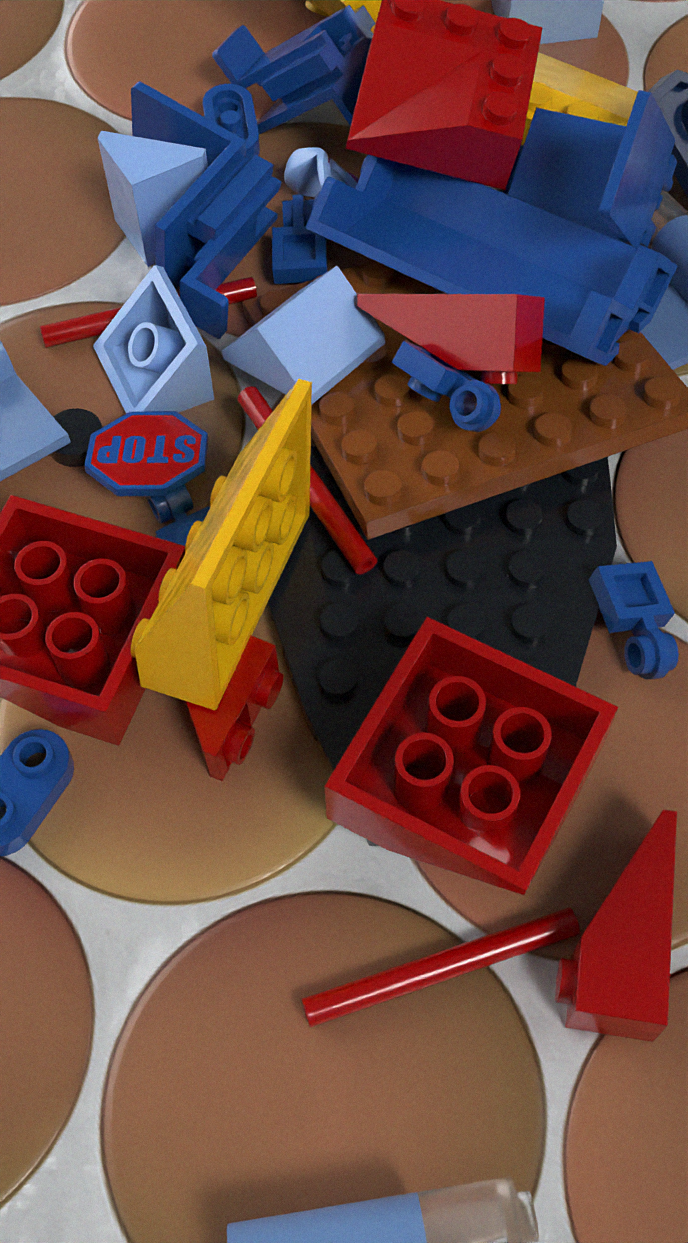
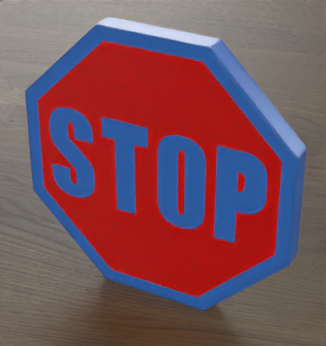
M176 411L128 412L90 435L84 464L85 471L116 496H166L205 472L208 433Z

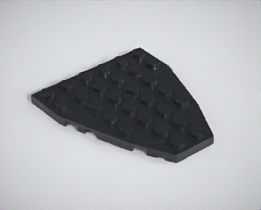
M311 446V466L377 558L376 565L370 571L364 574H357L310 507L309 517L267 603V608L271 620L274 621L282 645L283 656L305 722L315 741H319L333 771L426 617L576 687L599 610L589 578L597 566L612 565L617 549L608 457L368 540L316 446ZM367 840L369 846H379Z

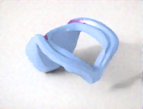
M318 147L295 150L289 157L284 171L286 185L297 194H303L307 197H316L321 191L325 179L329 176L353 188H356L359 181L355 175L345 171L332 158H328L325 150Z

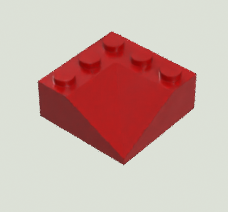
M382 0L345 149L505 190L523 140L543 27L528 24L518 18H505L475 10L466 4H453L441 0Z
M10 495L0 512V697L59 727L119 746L146 688L140 685L137 661L131 655L132 638L140 621L144 618L151 619L159 604V591L163 578L170 568L178 569L185 556V546Z
M426 617L324 786L326 818L388 851L525 895L574 805L607 739L619 707Z

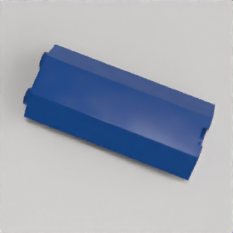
M367 155L362 163L361 176L356 188L330 176L325 179L321 191L314 198L311 215L305 227L314 233L447 294H520L545 297L542 338L604 366L619 353L620 344L616 341L628 329L639 333L652 320L678 265L657 251L642 245L636 248L483 184L372 155Z

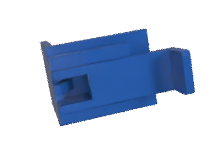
M348 5L265 53L247 27L242 25L235 29L212 53V57L232 84L248 88L257 83L259 87H263L273 102L278 100L257 122L259 134L331 99L351 126L373 36L370 29L376 23L364 5L354 11Z
M138 81L131 88L132 136L206 149L208 168L155 224V265L164 268L175 290L180 287V299L194 325L220 339L227 331L229 300L226 296L217 292L216 289L277 220L278 214L265 206L280 190L281 181L272 176V163L256 154L251 159L245 157L246 140L143 82Z
M638 91L627 126L536 108L524 146L520 145L503 193L636 248L639 245L648 248L652 235L655 236L657 226L653 222L652 217L654 211L659 210L663 199V196L660 195L661 191L667 192L673 185L672 176L677 160L674 155H671L676 140L652 92Z

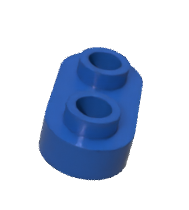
M220 84L209 89L203 97L204 117L246 140L245 157L251 159L255 154L259 156V130L251 93L243 86L237 84Z
M36 729L22 733L7 746L0 756V807L6 808V813L0 820V857L13 854L28 843L73 777L74 761L64 740L52 731ZM33 754H46L41 764L34 767L25 766L27 759Z

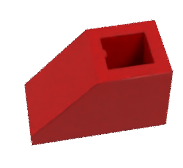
M252 635L248 639L216 711L184 701L210 777L223 781L232 763L240 765L247 757L255 736V728L252 725L262 707L269 710L274 705L283 685L284 674L279 672L276 645Z

